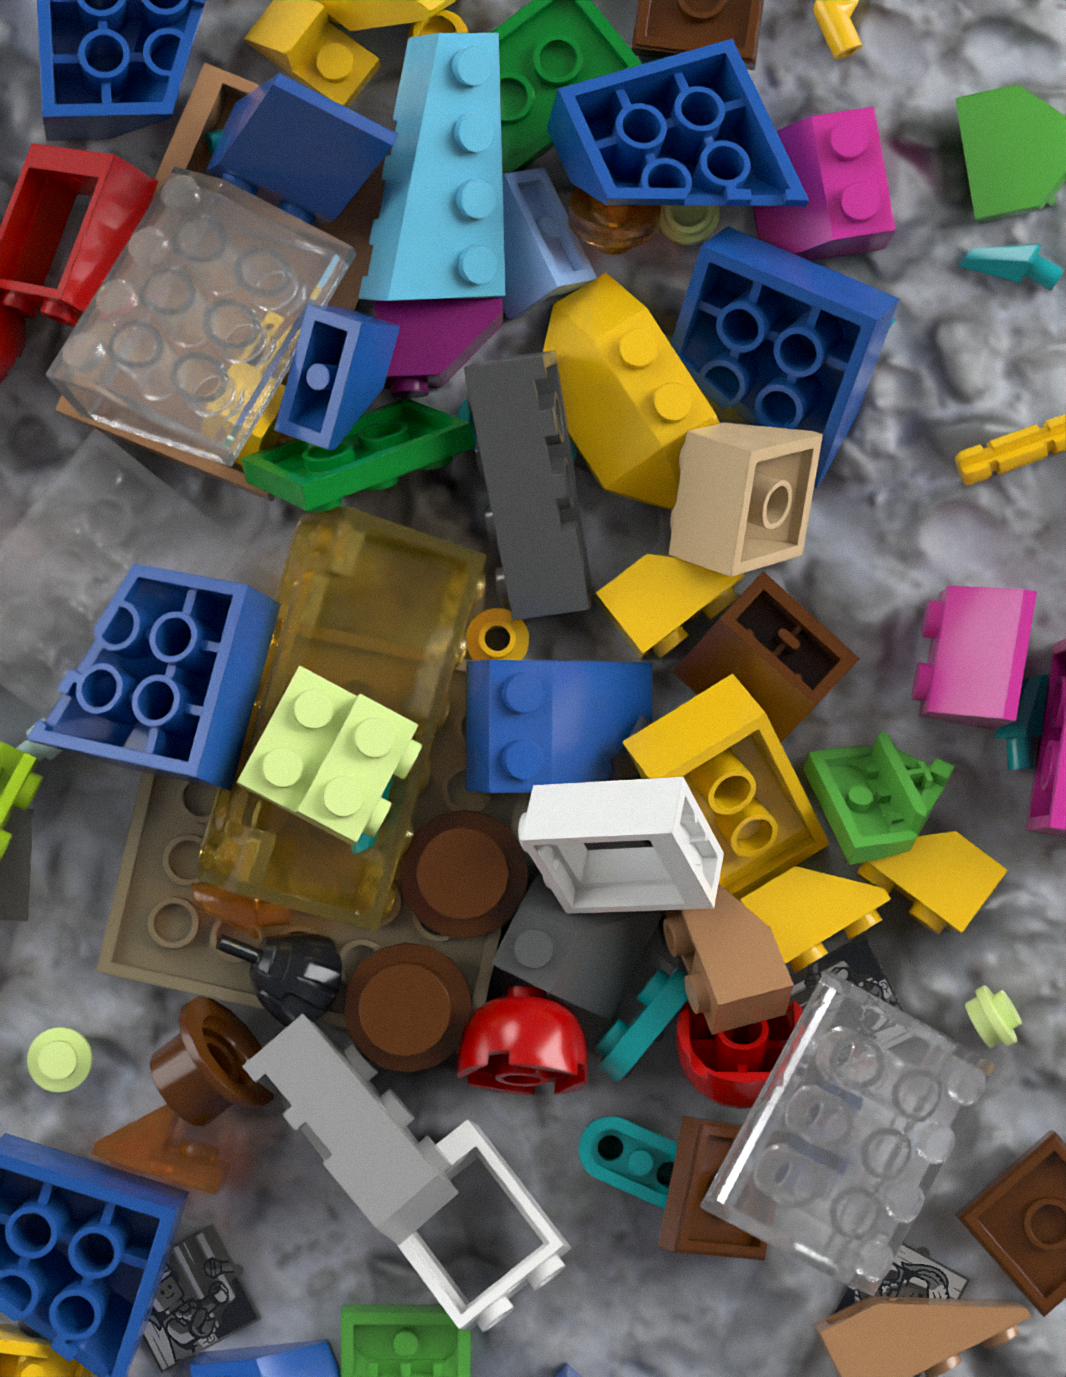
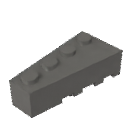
M556 350L481 361L463 367L468 409L474 419L478 440L475 442L478 472L480 478L486 481L490 504L485 507L487 530L491 543L498 542L502 567H498L495 570L496 587L501 606L510 605L513 621L589 610L595 601Z

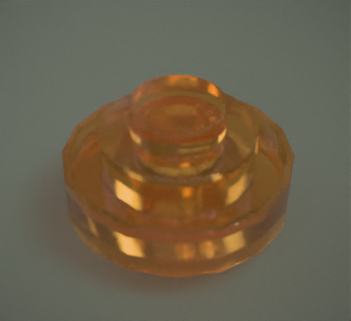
M578 187L570 195L568 226L574 235L592 245L597 251L607 255H620L634 247L651 241L659 232L661 205H605Z

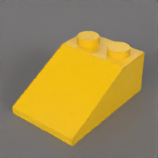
M734 674L724 678L622 742L642 779L684 777L724 852L719 884L737 900H740L830 845L767 714Z

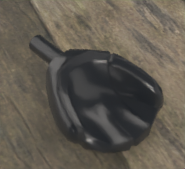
M309 933L283 934L264 938L258 948L224 934H221L216 943L217 950L251 963L249 977L258 1001L284 1027H288L301 1014L315 1022L329 1010L335 1001V995L340 990L342 961L340 955L336 952L334 940L331 938Z

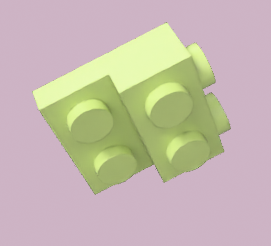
M299 666L236 784L353 846L357 843L361 833L374 838L386 817L392 803L383 799L381 795L392 775L394 774L404 780L422 747V744L412 739L418 724L362 694L356 696Z

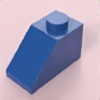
M307 304L274 430L327 450H335L384 388L400 326L349 308Z

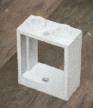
M684 777L533 785L528 810L521 815L519 820V841L522 849L529 853L541 872L546 887L553 891L566 914L714 909L724 852ZM650 840L653 847L587 850L584 843Z
M467 1119L436 1144L452 1164V1167L444 1173L450 1181L479 1157L542 1240L543 1244L472 1302L468 1301L417 1231L397 1246L459 1329L471 1330L478 1325L482 1332H485L514 1309V1306L508 1299L529 1283L534 1290H537L558 1275L566 1266L560 1257L567 1253L571 1246L481 1128Z

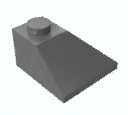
M539 871L519 905L491 964L559 998L611 1021L664 910L566 914L553 891L546 887L543 876Z

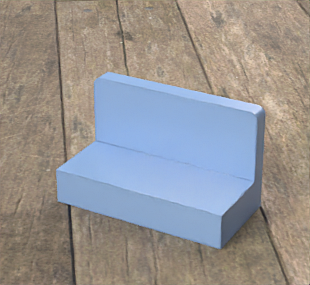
M545 167L502 174L506 296L497 297L502 298L503 309L509 319L523 316L548 297L574 292L597 279Z

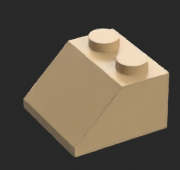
M720 423L687 431L686 440L679 456L681 473L676 505L670 517L672 534L668 555L730 577L802 556L823 434L808 430Z

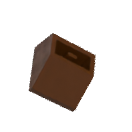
M763 571L672 671V674L696 696L729 675L734 674L765 711L781 743L860 658Z

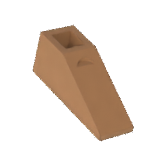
M718 883L714 909L664 910L667 919L663 921V930L668 949L673 957H682L688 973L685 976V989L689 1004L695 1014H704L711 1035L786 1014L794 984L772 930Z
M871 1295L812 1325L837 1377H913L923 1371L926 1377H935L959 1365L962 1361L959 1353L981 1342L984 1348L988 1349L1011 1340L1020 1333L1017 1324L1031 1318V1315L1025 1306L1015 1300Z

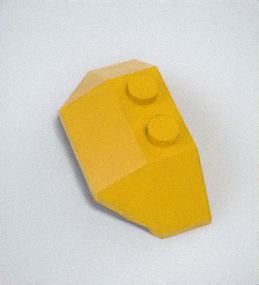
M605 272L597 277L595 281L582 286L553 304L543 352L556 350L569 438L602 490L641 503L670 509L672 512L676 505L681 473L679 456L686 440L687 431L720 423L716 413L647 307Z

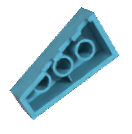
M434 33L409 37L393 121L397 123L395 132L398 136L392 147L391 155L385 156L381 180L386 182L379 218L373 219L369 245L373 246L368 276L362 277L358 299L393 301L506 296L499 33Z

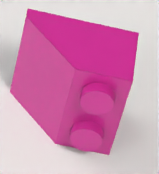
M875 107L815 115L777 130L778 136L807 194L809 202L806 207L753 206L758 239L810 261L886 249L896 231Z
M947 586L939 592L938 601L928 600L922 624V637L931 638L927 663L918 662L911 692L912 700L921 701L918 717L992 730L1016 721L1037 591L1013 588Z

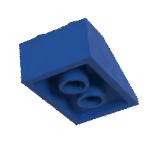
M277 73L234 104L206 169V173L220 179L218 187L230 196L253 203L255 197L277 207L275 215L280 220L296 228L310 231L312 225L319 228L335 221L393 147L398 134Z
M466 661V790L485 793H532L533 785L642 779L622 742L652 724V662Z

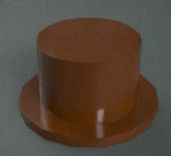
M459 810L438 815L416 831L404 850L400 880L405 901L420 922L441 935L468 939L490 934L513 917L525 897L529 871L524 850L509 827L488 814Z
M405 942L380 948L359 964L346 987L343 1013L348 1034L363 1056L384 1069L411 1073L435 1067L457 1050L462 1031L471 1018L473 1004L467 979L451 958L431 946Z
M198 996L181 1008L179 1016L181 1033L151 1056V1075L160 1095L177 1115L194 1126L205 1127L233 1105L243 1110L258 1111L274 1099V1094L259 1082H254L242 1067L262 1049V1046L245 1023L229 1008L212 998Z

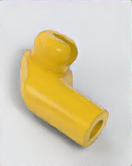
M815 0L813 4L814 17L836 61L855 54L863 47L850 19L859 0Z

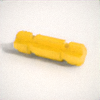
M1066 414L1046 420L1041 428L1035 424L990 440L985 448L979 444L960 451L955 456V463L963 483L972 485L989 479L994 471L997 475L1045 459L1050 451L1053 455L1065 452Z

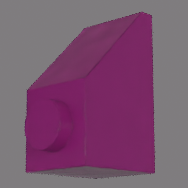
M502 298L375 301V318L400 326L383 389H391V396L419 398L429 395V388L443 387L503 325Z

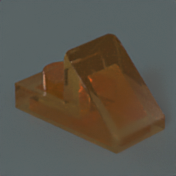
M168 1104L96 1141L92 1151V1155L216 1195L224 1188L231 1163L217 1159L219 1149L210 1144L189 1138H182L180 1146L171 1144L180 1116Z

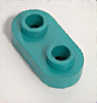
M679 966L670 975L660 968L637 995L636 998L644 1006L629 1025L619 1018L596 1045L595 1049L604 1055L597 1064V1067L616 1083L628 1073L688 1000L685 989V976L688 974Z
M602 1115L590 1121L582 1130L578 1142L579 1158L585 1170L602 1182L665 1209L670 1185H664L657 1179V1170L663 1163L675 1161L678 1142L618 1115ZM607 1135L618 1137L623 1144L621 1153L612 1159L605 1158L598 1152L599 1141Z

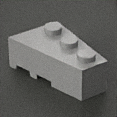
M301 1014L242 1066L254 1082H259L275 1095L286 1110L282 1116L295 1131L301 1129L324 1159L322 1164L379 1232L397 1245L404 1242L459 1193L444 1174L452 1167L448 1158L428 1136L418 1142L407 1128V1125L415 1118L394 1092L389 1089L381 1095L370 1080L378 1071L368 1058L363 1056L355 1044L350 1045L344 1050L304 1014Z

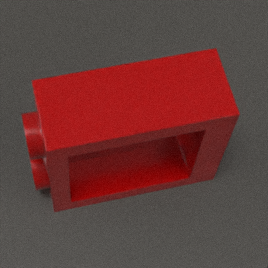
M31 143L0 226V291L3 292L2 304L16 309L20 316L35 319L38 311H40V314L44 317L70 327H76L79 319L106 324L159 181L115 154ZM77 194L92 196L58 289L43 286Z

